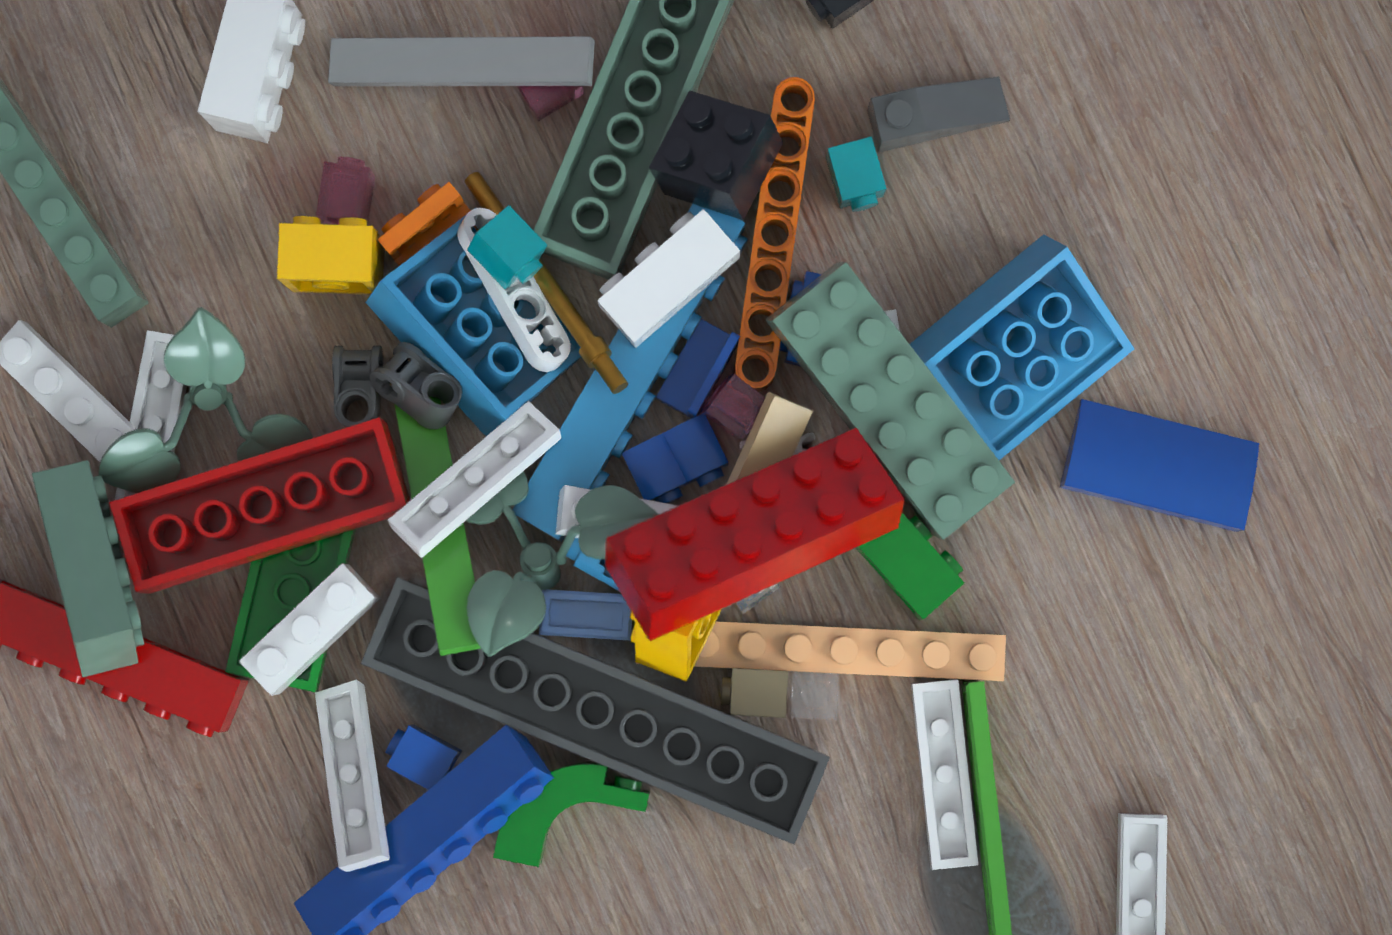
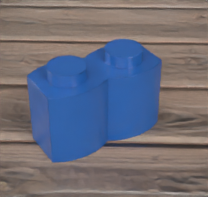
M705 413L622 453L643 499L667 504L683 497L680 488L697 481L701 488L724 477L722 468L729 465Z

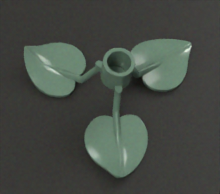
M199 307L190 320L171 338L164 352V365L167 372L179 383L189 386V393L184 395V404L169 440L163 443L161 436L151 429L130 431L115 440L106 450L99 464V475H102L105 483L133 493H140L175 482L180 473L181 464L178 456L170 450L176 447L193 405L207 411L217 409L221 404L226 406L239 435L246 439L237 449L238 462L312 439L313 436L307 426L300 420L285 414L268 415L259 419L253 425L252 432L245 427L233 402V394L227 391V384L237 381L244 371V351L237 338L223 322L204 308Z
M524 471L466 520L474 524H488L497 520L502 512H504L523 549L520 555V565L523 572H517L513 579L505 572L499 570L487 572L474 583L469 592L467 600L468 620L474 638L482 651L488 657H492L503 648L524 639L540 625L546 613V602L542 590L551 589L559 582L561 577L559 565L567 562L566 555L577 535H579V546L583 554L594 559H605L607 537L657 516L658 513L629 490L612 485L597 487L586 493L577 503L575 516L579 525L569 529L559 551L555 553L554 549L546 543L536 542L531 544L511 508V506L522 502L529 492L528 481Z

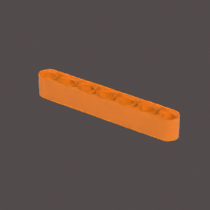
M789 77L781 81L776 87L772 103L771 118L780 137L793 138L798 143L800 150L792 156H784L778 152L760 187L739 334L740 338L734 368L735 379L738 385L743 390L751 393L766 390L772 384L777 369L781 340L774 331L767 336L755 335L749 328V320L758 314L770 316L783 306L787 299L815 102L812 86L806 80L799 77ZM796 93L804 98L806 106L799 111L792 112L782 105L781 99L786 94ZM776 181H783L791 186L793 195L786 201H778L770 196L768 187ZM772 225L781 227L787 235V240L779 246L768 245L762 238V231L766 227ZM763 270H772L778 274L781 284L773 291L762 290L755 282L756 275ZM750 359L761 360L768 368V375L759 382L750 381L744 376L742 366Z

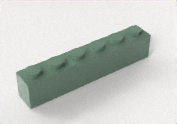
M0 79V172L97 320L112 328L147 305L149 301L5 83Z

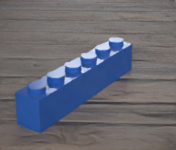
M505 725L385 826L390 860L349 872L337 866L294 902V905L312 935H367L380 923L393 919L400 912L401 906L415 894L429 889L435 883L436 876L448 866L466 858L470 854L472 846L485 835L502 828L507 822L508 816L521 805L532 802L543 792V787L554 777L528 738Z

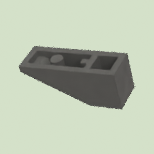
M999 77L921 86L871 98L867 109L878 153L1010 121Z

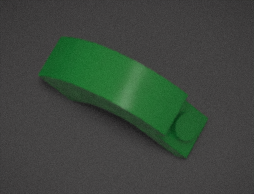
M597 762L575 763L552 770L550 772L554 779L543 787L544 789L540 796L532 802L521 805L508 816L505 825L499 829L493 858L539 867L542 864L551 824L562 811L575 804L597 802L646 812L650 791L642 790V781L632 778L615 776L614 784L605 782L608 767Z

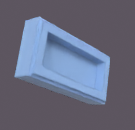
M542 590L546 602V613L539 625V635L630 641L632 633L631 609L622 594Z

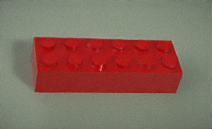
M379 417L109 502L135 592L150 594L391 518L411 500L388 425Z
M856 427L607 537L605 567L650 642L897 529L905 499Z

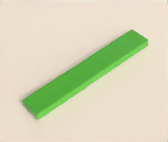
M429 397L432 402L441 405L440 399ZM395 405L410 493L413 499L453 465L446 426L435 430L427 429ZM463 522L422 557L440 656L480 649L471 631L467 615V600L475 580Z
M984 681L963 682L961 688L989 935H1012Z

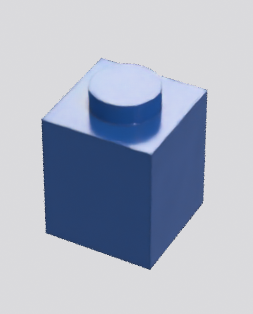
M412 724L407 727L405 732L398 729L392 737L385 751L386 754L392 756L386 767L429 790L452 770L462 750Z

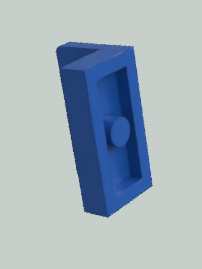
M701 319L690 340H687L676 364L664 381L656 399L691 419L698 416L736 350L740 335L733 331L731 334H728Z

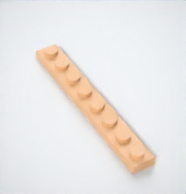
M716 621L694 667L1004 681L1006 635Z

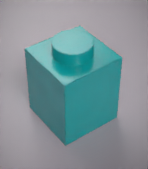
M872 136L828 148L825 158L840 209L851 206L852 212H858L877 206L879 204L877 199L884 197L887 188Z
M508 205L476 232L467 250L506 290L517 279L522 284L526 283L541 269L543 265L539 259L548 245Z

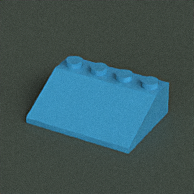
M464 216L380 280L365 303L400 342L413 344L428 359L456 378L462 388V397L458 406L485 436H488L528 401L531 403L581 358L579 354L581 347L552 308L571 344L570 353L560 367L554 371H539L529 364L458 240V227L465 218ZM473 227L472 232L476 234L477 231ZM522 299L514 301L515 311L520 317L524 319H534L536 317L535 308L530 302ZM540 324L537 328H535L533 331L529 333L533 334L537 329L540 332L544 328V326ZM542 343L539 346L542 353L549 351L553 354L556 351L553 345L545 346Z
M1044 234L910 343V346L998 460L1002 459L1135 349L1068 247Z

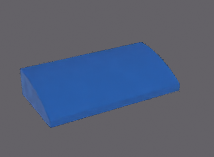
M1081 399L1059 488L1239 532L1245 530L1255 481L1259 443Z

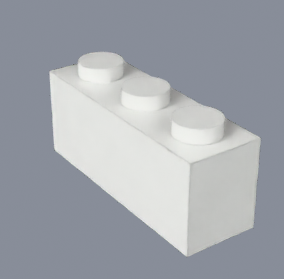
M704 209L695 217L691 212L682 216L670 228L673 235L660 247L656 242L650 244L635 258L634 261L638 264L637 267L625 277L620 272L617 273L599 290L603 294L597 300L599 307L635 348L740 259L738 247Z
M342 563L239 662L271 696L281 694L378 602L381 597L349 564Z

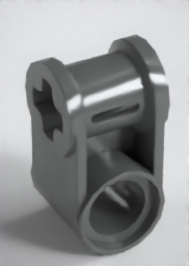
M400 342L393 349L394 356L383 368H376L370 374V382L377 393L386 400L393 402L421 426L434 430L443 428L449 423L462 397L460 383L455 377L428 359L419 348L407 342ZM429 397H436L445 405L436 404Z
M374 345L372 350H344L343 346H334L332 357L334 382L333 408L337 420L345 428L381 417V395L376 392L370 382V374L376 368L384 367L381 345ZM358 400L366 401L369 409L365 418L357 422L349 421L346 413L350 404Z

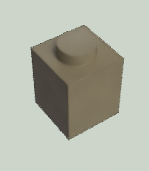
M732 668L731 677H722L721 705H730V715L786 718L788 671Z

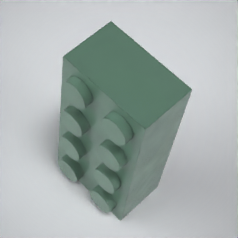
M88 460L31 473L82 678L137 664L136 647L144 645L141 632L142 627L136 602L132 599L124 558L121 557L113 516H110L102 475L92 476Z

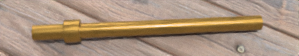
M474 172L465 179V184L482 208L489 209L496 213V215L505 209L480 172ZM539 259L543 266L533 277L547 301L581 347L579 349L580 356L589 368L597 370L613 394L623 391L628 386V382L610 358L612 351L601 336L595 337L545 264Z

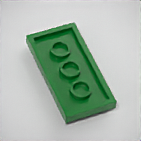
M356 529L251 562L225 672L254 678L239 661L342 563L348 564ZM327 650L298 676L289 687L318 692Z

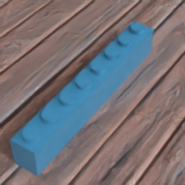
M692 204L688 212H691L695 217L704 209L738 247L741 254L748 241V238L742 235L745 231V222L738 218ZM720 275L637 348L618 329L608 347L612 351L610 358L627 380L628 386L623 391L613 394L597 370H594L560 428L561 439L547 450L529 480L527 497L512 509L517 517L560 542L563 541L565 536L555 534L561 488L564 485L593 490L597 487L605 486L610 474L604 471L612 455L620 459L622 453L625 452L633 437L632 434L627 432L635 416L643 419L656 398V395L650 392L659 376L665 380L667 379L679 358L678 355L673 353L682 337L688 341L690 340L702 319L696 312L705 298L711 302L713 301L725 277Z

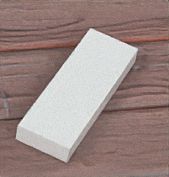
M1118 813L1116 935H1165L1167 815Z

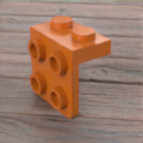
M450 182L446 183L443 187H440L439 184L433 185L417 199L420 205L407 216L403 213L397 214L382 227L381 230L384 234L377 240L399 266L471 211Z

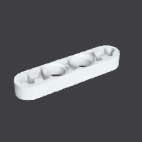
M485 208L471 210L458 227L457 237L463 250L529 364L543 372L556 370L570 353L571 344L566 332L534 277L524 284L517 279L505 290L468 252L467 249L475 236L472 232L473 227L476 226L478 229H481L496 216V213ZM522 299L530 302L535 308L536 317L534 319L520 317L515 311L514 301ZM540 324L544 326V328L540 332L537 329L533 334L529 333L533 331L535 328H537ZM542 343L545 346L553 345L556 351L553 354L549 351L542 353L539 346Z

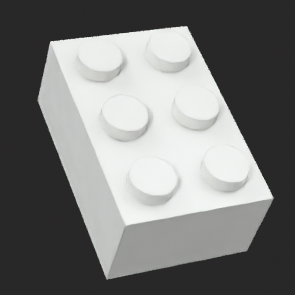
M293 0L226 1L198 107V112L216 131L264 143L269 142L271 132L278 131L283 113L282 106L278 105L282 88H289L294 72V63L289 62L293 46L301 44L305 30V19L301 18L302 14Z

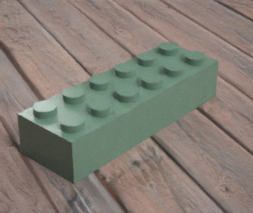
M847 262L835 263L765 319L848 428L852 430L857 427L905 501L933 536L944 540L1015 483L1014 479Z

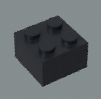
M689 90L649 169L664 195L744 220L783 141L769 114Z

